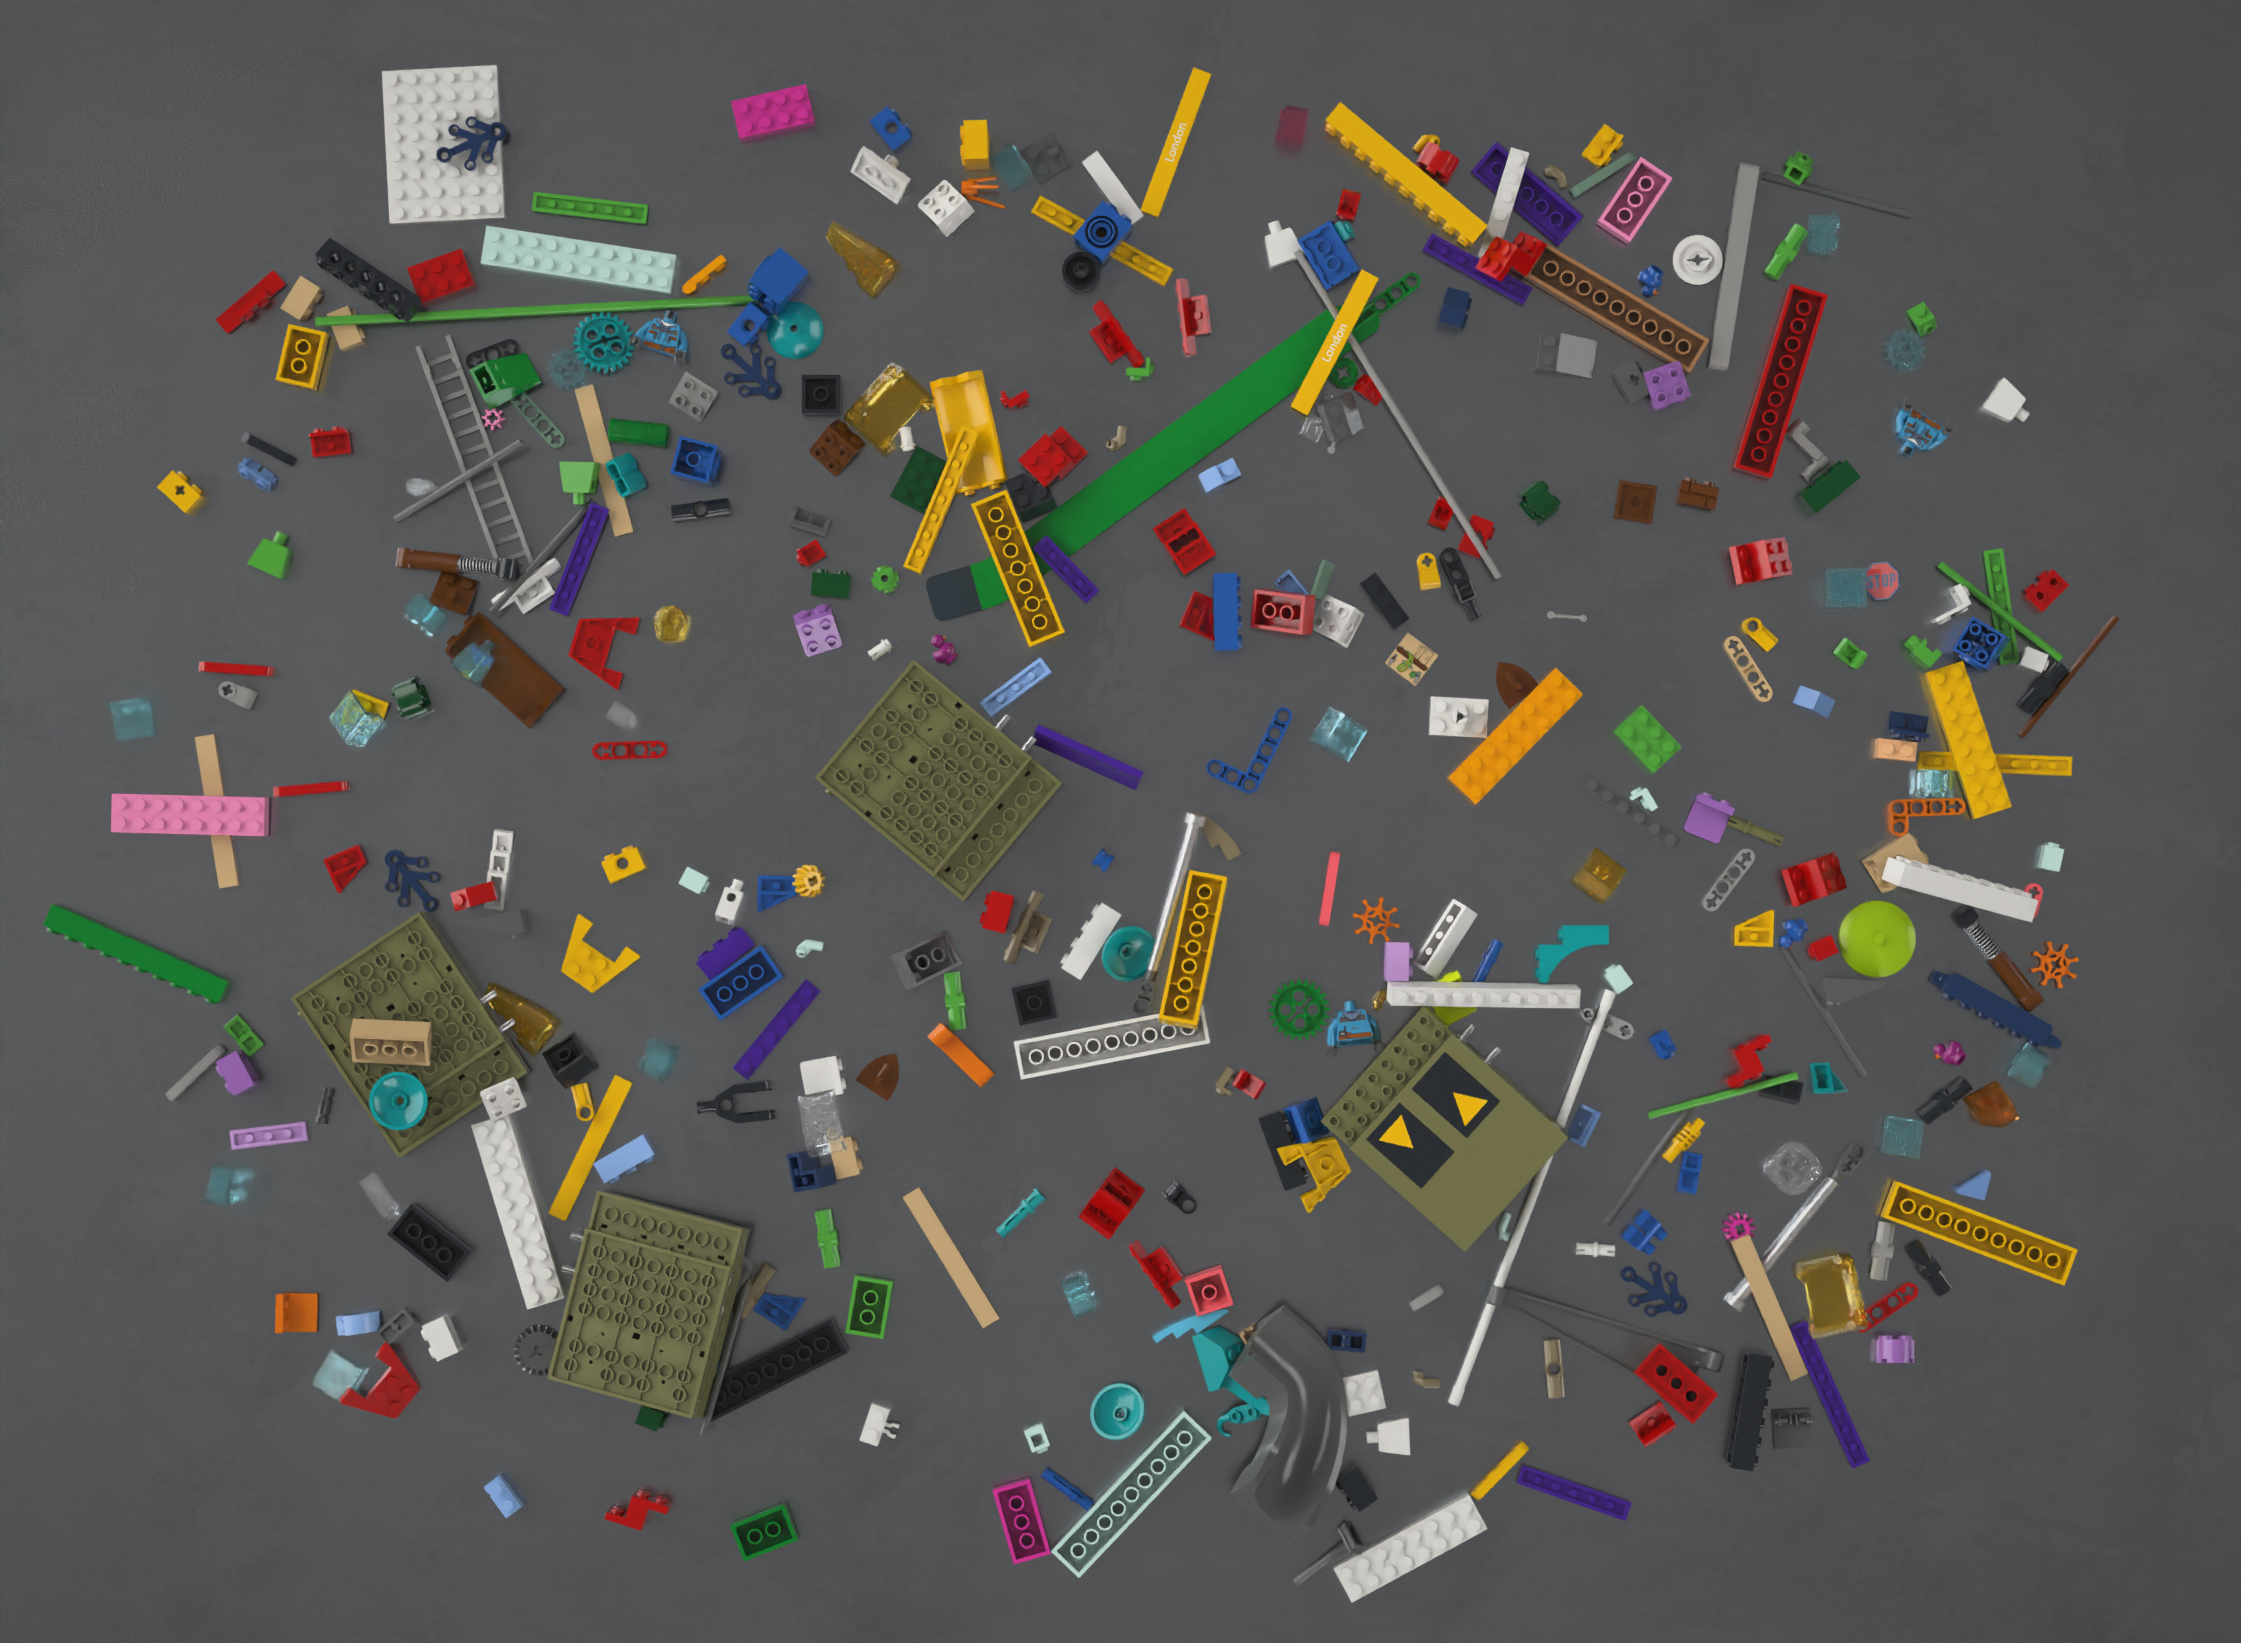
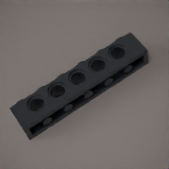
M329 238L316 252L317 264L321 269L329 270L336 279L344 280L350 288L359 290L365 298L374 300L383 310L388 309L398 320L403 319L408 323L422 307L419 296L333 239Z

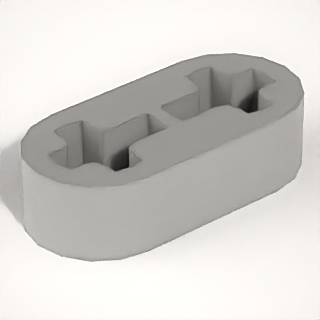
M1438 1284L1411 1300L1409 1305L1413 1311H1416L1441 1296L1444 1290Z

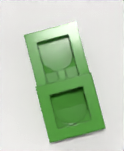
M239 1014L223 1026L249 1057L264 1045L258 1035Z

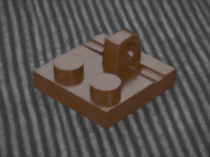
M441 572L429 604L466 615L478 588L479 581L454 573Z

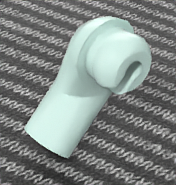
M806 939L797 946L796 955L803 958L811 950L822 951L823 942Z
M1507 1212L1502 1213L1498 1223V1238L1504 1241H1509L1511 1237V1232L1506 1231L1512 1215Z

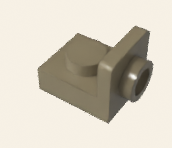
M1228 1066L1214 1084L1217 1087L1216 1091L1224 1097L1227 1094L1229 1096L1233 1094L1224 1087L1225 1084L1229 1085L1235 1077L1232 1074L1234 1070Z

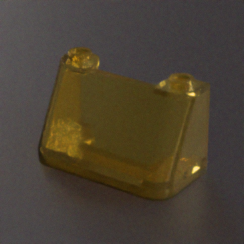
M891 363L850 407L843 419L881 454L885 455V453H889L893 449L894 439L892 437L899 431V428L917 410L929 409L935 398L906 370L896 363Z
M1835 1254L1797 1264L1796 1275L1799 1280L1807 1285L1814 1320L1808 1326L1809 1333L1813 1339L1867 1329L1868 1323L1856 1268L1850 1254Z

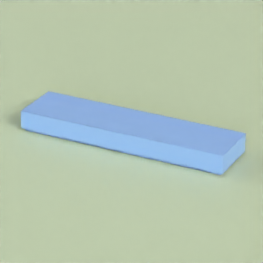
M1040 657L979 703L989 717L992 718L1052 672Z

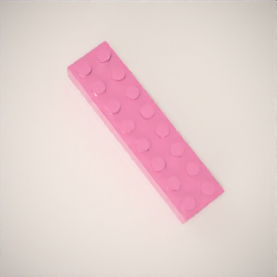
M116 793L112 794L111 832L269 836V797Z

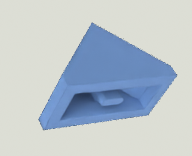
M1801 685L1793 700V704L1825 718L1829 717L1835 700L1825 694Z
M1985 1170L1953 1190L1957 1194L1985 1201L1991 1173Z

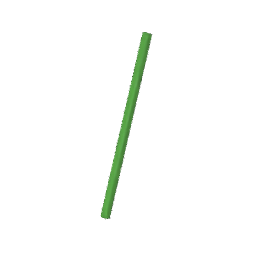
M1943 561L1938 565L1939 569L1958 584L1961 583L1962 587L1966 586L1972 595L2059 662L2063 658L2062 654Z
M1797 1072L1737 1089L1648 1112L1650 1119L1798 1080L1799 1076Z

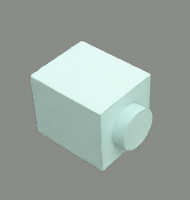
M2048 842V846L2042 845L2037 868L2059 872L2064 849L2059 848V844Z
M687 867L678 884L697 894H701L702 891L706 892L710 882H708V876L691 867Z
M1612 964L1605 969L1606 973L1603 977L1616 994L1621 993L1633 984L1620 964L1617 966Z

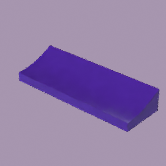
M1498 141L1494 143L1471 171L1496 194L1510 152ZM1525 166L1513 208L1559 246L1585 215L1528 166Z
M1039 724L1035 730L1033 737L1036 738V742L1034 745L1133 790L1137 789L1144 773L1143 771Z

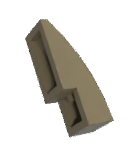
M1198 812L1194 813L1206 818L1204 827H1201L1211 848L1219 844L1227 861L1241 854L1235 842L1218 824Z

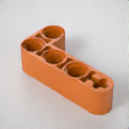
M1960 798L1894 800L1888 805L1889 832L1894 836L1906 834L1909 829L1908 817L1960 815L1965 811V802ZM1955 801L1960 806L1959 809H1956V812L1954 808L1946 809V805H1953ZM1916 802L1922 807L1919 813L1913 811V805ZM1934 802H1938L1941 806L1938 813L1932 810ZM1896 803L1902 806L1900 814L1895 813L1893 809ZM1897 822L1903 825V830L1900 833L1894 830V825Z
M942 1022L927 1036L981 1088L995 1075Z

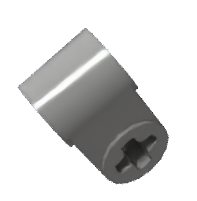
M228 681L221 683L219 686V694L223 698L251 710L258 692ZM231 685L230 689L233 692L226 695L227 691L224 688Z

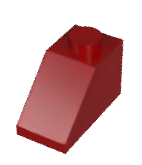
M494 881L450 893L455 911L469 909L498 900Z

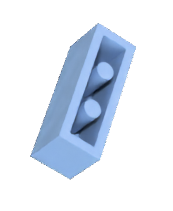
M643 1134L593 1163L604 1184L607 1182L613 1184L621 1179L619 1175L626 1172L628 1175L637 1170L636 1165L642 1162L645 1165L654 1160L652 1156L656 1152L646 1135Z

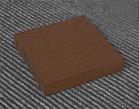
M1619 480L1613 518L1652 524L1658 486Z

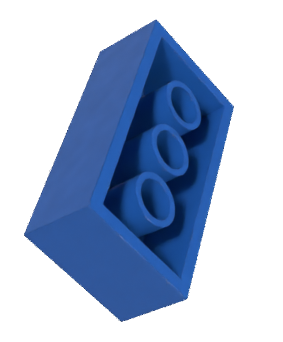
M1213 573L1215 652H1238V648L1242 647V635H1238V628L1242 627L1241 616H1238V609H1241V596H1237V590L1241 589V579L1237 577V573Z
M761 945L698 990L719 1021H721L785 976L765 947Z

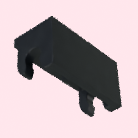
M1765 1075L1762 1081L1775 1078V1076ZM1790 1081L1760 1090L1759 1097L1797 1105L1800 1102L1803 1083Z

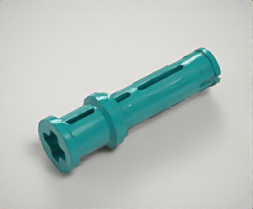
M1034 1188V1192L1026 1200L1023 1199L1021 1206L996 1229L1003 1238L1029 1213H1034L1035 1209L1042 1202L1047 1201L1037 1188Z

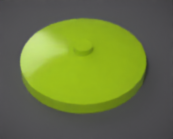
M1869 901L1854 907L1843 919L1838 932V945L1843 959L1853 970L1868 977H1886L1898 972L1909 962L1915 949L1916 935L1910 918L1902 909L1885 901Z

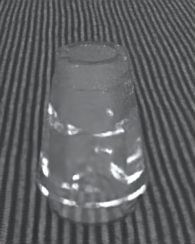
M413 477L406 479V494L415 496L433 492V481Z

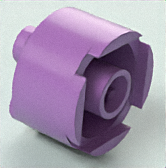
M1878 1336V1340H1876V1363H1915V1340H1912V1336H1897L1898 1339H1893V1336Z

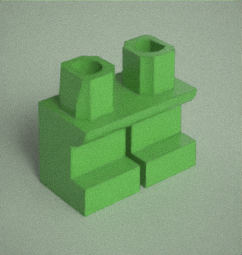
M1914 634L1904 643V646L1911 651L1908 656L1924 670H1927L1943 653L1938 649L1931 651L1926 647V638L1921 641Z

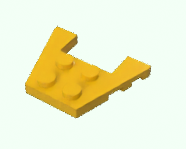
M578 914L561 972L591 993H594L641 956L626 946L618 959L613 962L583 941V938L594 923Z
M1335 1137L1277 1148L1285 1166L1303 1157L1317 1187L1299 1196L1308 1213L1314 1209L1313 1207L1319 1201L1326 1197L1325 1195L1332 1188H1335L1351 1172Z

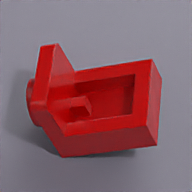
M1343 189L1336 215L1346 221L1355 220L1361 193Z
M1363 374L1362 377L1358 378L1353 390L1377 406L1383 397L1370 376Z
M1003 390L1000 392L1002 397L999 398L1005 408L1008 406L1012 410L1017 406L1020 409L1027 405V400L1030 399V396L1025 390L1009 400Z
M1439 496L1428 523L1446 530L1453 510L1444 497Z
M815 539L803 548L796 550L798 555L795 557L801 566L805 564L808 568L827 555Z
M1241 1069L1235 1075L1232 1085L1257 1100L1267 1083Z

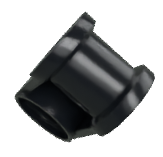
M1173 1180L1172 1186L1162 1193L1170 1203L1185 1214H1192L1197 1209L1196 1200L1175 1180ZM1191 1200L1194 1203L1193 1210L1186 1211L1183 1208L1184 1201Z

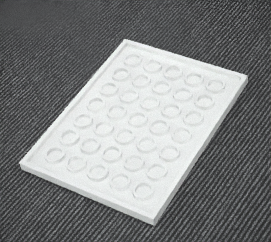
M497 65L382 71L389 223L392 225L505 219L501 141H498L493 152L494 160L491 163H485L482 160V154L487 150L489 140L482 143L476 159L477 166L474 171H468L464 167V163L469 158L472 148L452 156V160L448 163H441L436 157V152L439 148L447 147L450 149L468 141V139L460 136H451L448 132L450 125L456 124L461 129L481 135L486 131L479 128L470 129L466 125L468 117L473 116L478 121L489 125L493 122H500ZM469 120L468 124L470 126H473L475 124V120ZM456 127L451 129V133L453 134L457 133L458 131ZM500 129L494 130L495 135H499L501 132ZM443 153L442 159H447L448 153ZM486 154L484 159L487 161L490 160L491 155ZM473 162L467 164V168L474 166Z

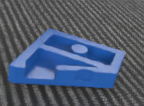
M758 875L757 912H762L796 896V886L792 884L795 882V878L793 876Z
M763 1294L753 1311L786 1331L805 1302V1299Z

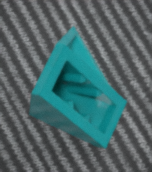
M1810 1063L1811 1093L1849 1092L1832 1070L1829 1063Z

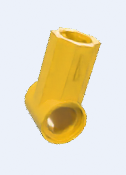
M1752 617L1743 621V632L1749 635L1766 652L1777 643L1778 639L1762 625L1758 618ZM1750 621L1756 624V629L1753 632L1748 629Z
M588 1083L571 1086L577 1117L582 1121H591L595 1117L596 1111L593 1107ZM585 1107H588L591 1111L588 1118H584L581 1115V1111Z

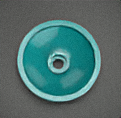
M788 302L777 315L771 314L770 324L766 328L767 339L771 347L779 355L788 359H802L818 349L823 339L824 326L820 315L814 308L802 302ZM797 326L798 330L796 332H792L791 327Z
M1126 926L1115 931L1107 939L1102 951V962L1107 973L1119 981H1133L1144 976L1155 942L1152 935L1147 930L1138 926Z
M393 1072L384 1075L374 1084L369 1096V1106L372 1115L382 1126L392 1130H404L413 1127L423 1118L428 1106V1096L425 1087L415 1076L405 1072ZM398 1097L404 1099L403 1104L397 1102Z
M1123 1383L1109 1385L1098 1393L1092 1403L1090 1411L1092 1425L1096 1432L1106 1439L1114 1441L1126 1439L1132 1436L1142 1425L1145 1417V1402L1142 1395L1130 1385Z

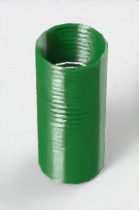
M611 418L608 441L666 447L669 425L668 423Z

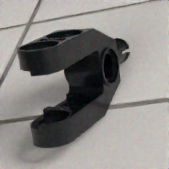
M1451 547L1445 548L1439 555V562L1460 605H1465L1471 621L1483 616L1475 601L1477 597L1476 590L1458 552ZM1450 553L1453 556V561H1446L1444 554ZM1458 570L1461 573V578L1455 579L1452 576V571Z
M771 1081L735 1084L717 1095L714 1101L697 1102V1107H705L697 1109L698 1114L715 1112L717 1116L735 1123L775 1119L774 1109L736 1113L734 1095L771 1091ZM723 1100L731 1102L730 1110L722 1109L721 1102Z

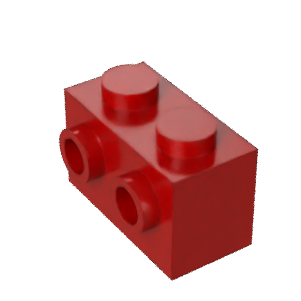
M2054 569L2044 570L2038 576L2039 581L2035 585L2033 583L2030 584L2024 591L2026 594L2023 598L2038 613H2042L2069 586Z

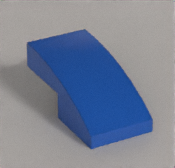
M1683 1152L1676 1192L1696 1195L1703 1158L1702 1154Z

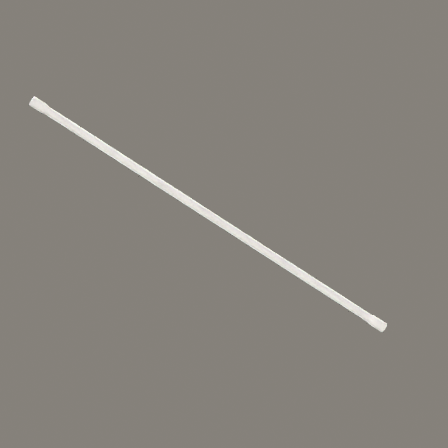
M1607 989L1604 991L1598 1013L1556 1120L1563 1127L1566 1124L1607 1013L1615 998L1616 993ZM1553 1156L1535 1175L1495 1280V1286L1503 1288ZM1486 1304L1457 1383L1448 1401L1453 1405H1460L1466 1383L1494 1313L1495 1305Z

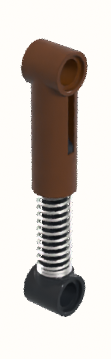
M398 548L396 567L460 573L463 571L496 575L497 578L516 580L518 560L499 558L498 561L494 560L492 562V560L489 561L488 559L462 558L461 554Z
M1965 904L1952 914L1957 924L1963 930L1967 929L1968 932H1971L1970 935H1973L1979 946H1982L1981 949L1983 948V951H1986L1987 957L1990 956L1989 963L2015 994L2017 1000L2027 1012L2030 1013L2044 1002L2040 993L2028 982L2004 950L2000 951L2001 949H1998L1994 940L1989 938L1990 935H1987L1988 932L1983 930L1984 927H1981L1978 921V914L1970 905Z

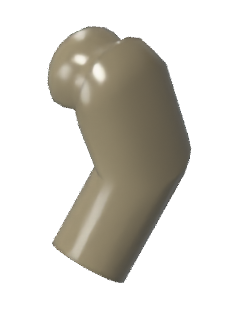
M1549 165V167L1544 169L1547 177L1552 176L1557 179L1559 189L1569 187L1564 170L1555 165Z
M1117 426V436L1107 441V449L1117 451L1125 445L1126 426Z
M1422 1371L1413 1372V1382L1421 1387H1440L1439 1379L1423 1378L1424 1373Z

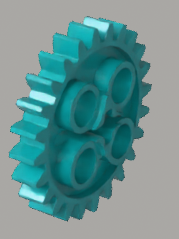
M600 312L599 317H597L593 313L592 319L586 316L585 322L580 321V327H576L575 332L578 334H574L572 338L577 341H574L572 346L578 348L574 350V354L580 353L577 360L583 359V366L589 364L590 371L595 367L597 373L603 369L604 373L607 374L610 368L614 373L616 367L622 369V363L626 365L628 363L627 358L632 357L630 352L634 351L635 347L631 345L629 347L628 344L633 332H627L630 326H623L624 319L617 321L618 315L611 318V314L608 312L607 316L604 317L603 312ZM605 328H611L614 334H607ZM588 333L594 334L595 337H596V339H595V340H590V339H588L587 334H588ZM601 340H603V342H607V345L605 346L604 343H599ZM611 346H618L620 348V352H614L611 349ZM599 351L603 357L597 358L593 352Z

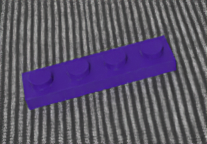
M1047 535L1033 547L1036 553L1085 603L1099 591Z

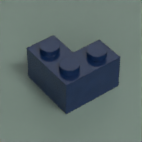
M1450 287L1447 288L1437 323L1438 327L1459 332L1461 328H1465L1468 315L1465 314L1466 309H1470L1472 299L1469 298V292Z
M816 1148L786 1155L794 1192L836 1184L832 1165L819 1167Z

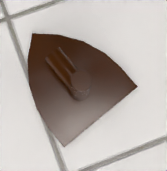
M1498 662L1496 685L1503 702L1510 709L1527 697L1538 686V683L1521 667L1511 663Z
M884 1055L873 1060L860 1072L856 1081L888 1101L897 1086L899 1078L897 1055Z

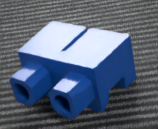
M1643 1208L1632 1222L1641 1228L1645 1234L1631 1223L1620 1237L1637 1250H1642L1644 1253L1651 1255L1656 1247L1649 1242L1650 1239L1655 1236L1662 1242L1668 1234L1661 1227L1662 1224Z

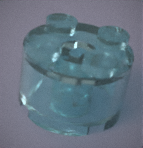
M1916 770V797L1953 798L1954 770Z
M655 1038L653 1041L649 1040L645 1047L647 1052L644 1058L640 1059L637 1068L641 1069L642 1074L664 1082L666 1080L663 1078L664 1075L669 1076L675 1064L677 1055L674 1054V1051H678V1047Z
M2027 1042L2022 1049V1054L2017 1053L2012 1063L2015 1065L2010 1069L2008 1076L2033 1089L2042 1079L2043 1071L2048 1069L2051 1056Z

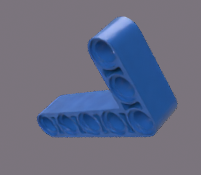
M1281 707L1275 712L1246 773L1214 759L1207 764L1208 774L1244 793H1254L1258 789L1292 719V712L1286 707ZM1280 711L1288 713L1289 718L1287 721L1279 720L1278 713ZM1272 728H1277L1280 731L1279 738L1273 739L1270 736L1269 732ZM1264 745L1270 746L1272 749L1271 755L1264 756L1261 753V748ZM1212 763L1220 765L1221 770L1219 773L1214 774L1210 771ZM1261 763L1264 768L1263 771L1255 773L1253 771V764ZM1230 771L1236 772L1238 775L1237 781L1230 782L1227 779V774ZM1246 780L1254 781L1255 788L1253 790L1245 789L1244 783Z

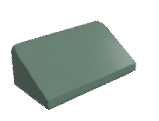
M1324 559L1320 563L1310 592L1311 595H1316L1315 599L1322 601L1327 592L1335 568L1334 564Z

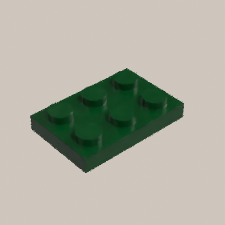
M916 446L890 497L924 515L947 461Z

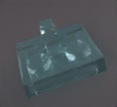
M1886 1115L1884 1118L1880 1154L1919 1160L1924 1122Z
M331 1351L312 1384L339 1402V1399L349 1386L352 1389L355 1388L364 1370L337 1352Z

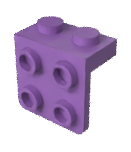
M1679 361L1644 373L1650 394L1648 400L1650 406L1654 409H1663L1668 404L1680 403L1685 401L1686 398L1691 397Z
M830 604L818 605L814 609L802 610L793 615L806 656H814L842 646Z
M1703 792V795L1697 794L1685 822L1684 830L1710 842L1719 843L1729 817L1733 815L1735 808L1731 807L1732 803L1725 800L1720 802L1713 800L1714 796Z

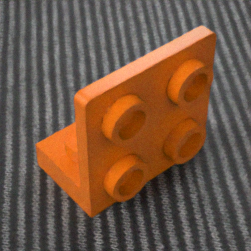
M317 1293L276 1294L275 1333L317 1331Z

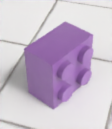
M243 1050L235 1051L216 1061L218 1065L216 1070L220 1077L223 1076L226 1080L225 1087L230 1094L232 1093L234 1096L241 1095L261 1084Z

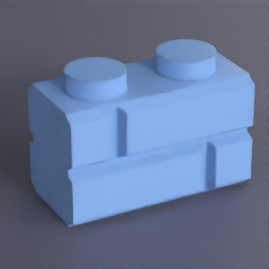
M502 1474L484 1486V1489L488 1494H491L490 1497L505 1518L524 1505Z

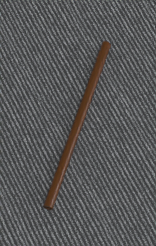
M2113 615L2056 685L2053 693L2044 700L2020 730L2018 735L2021 738H2025L2118 622L2119 618Z

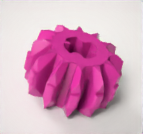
M1736 1212V1219L1729 1215L1728 1217L1731 1222L1724 1221V1224L1728 1225L1729 1228H1723V1232H1730L1725 1236L1726 1239L1733 1237L1731 1240L1733 1241L1746 1234L1752 1237L1755 1236L1750 1230L1756 1229V1226H1749L1753 1219L1750 1218L1746 1221L1747 1214L1745 1213L1741 1218L1740 1213ZM1739 1224H1742L1741 1227L1744 1230L1743 1232L1739 1231V1234H1737L1735 1226H1740Z

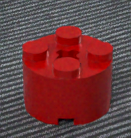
M1427 142L1415 165L1426 172L1434 181L1437 178L1439 182L1447 185L1458 166L1459 159L1450 151L1440 149L1441 146Z

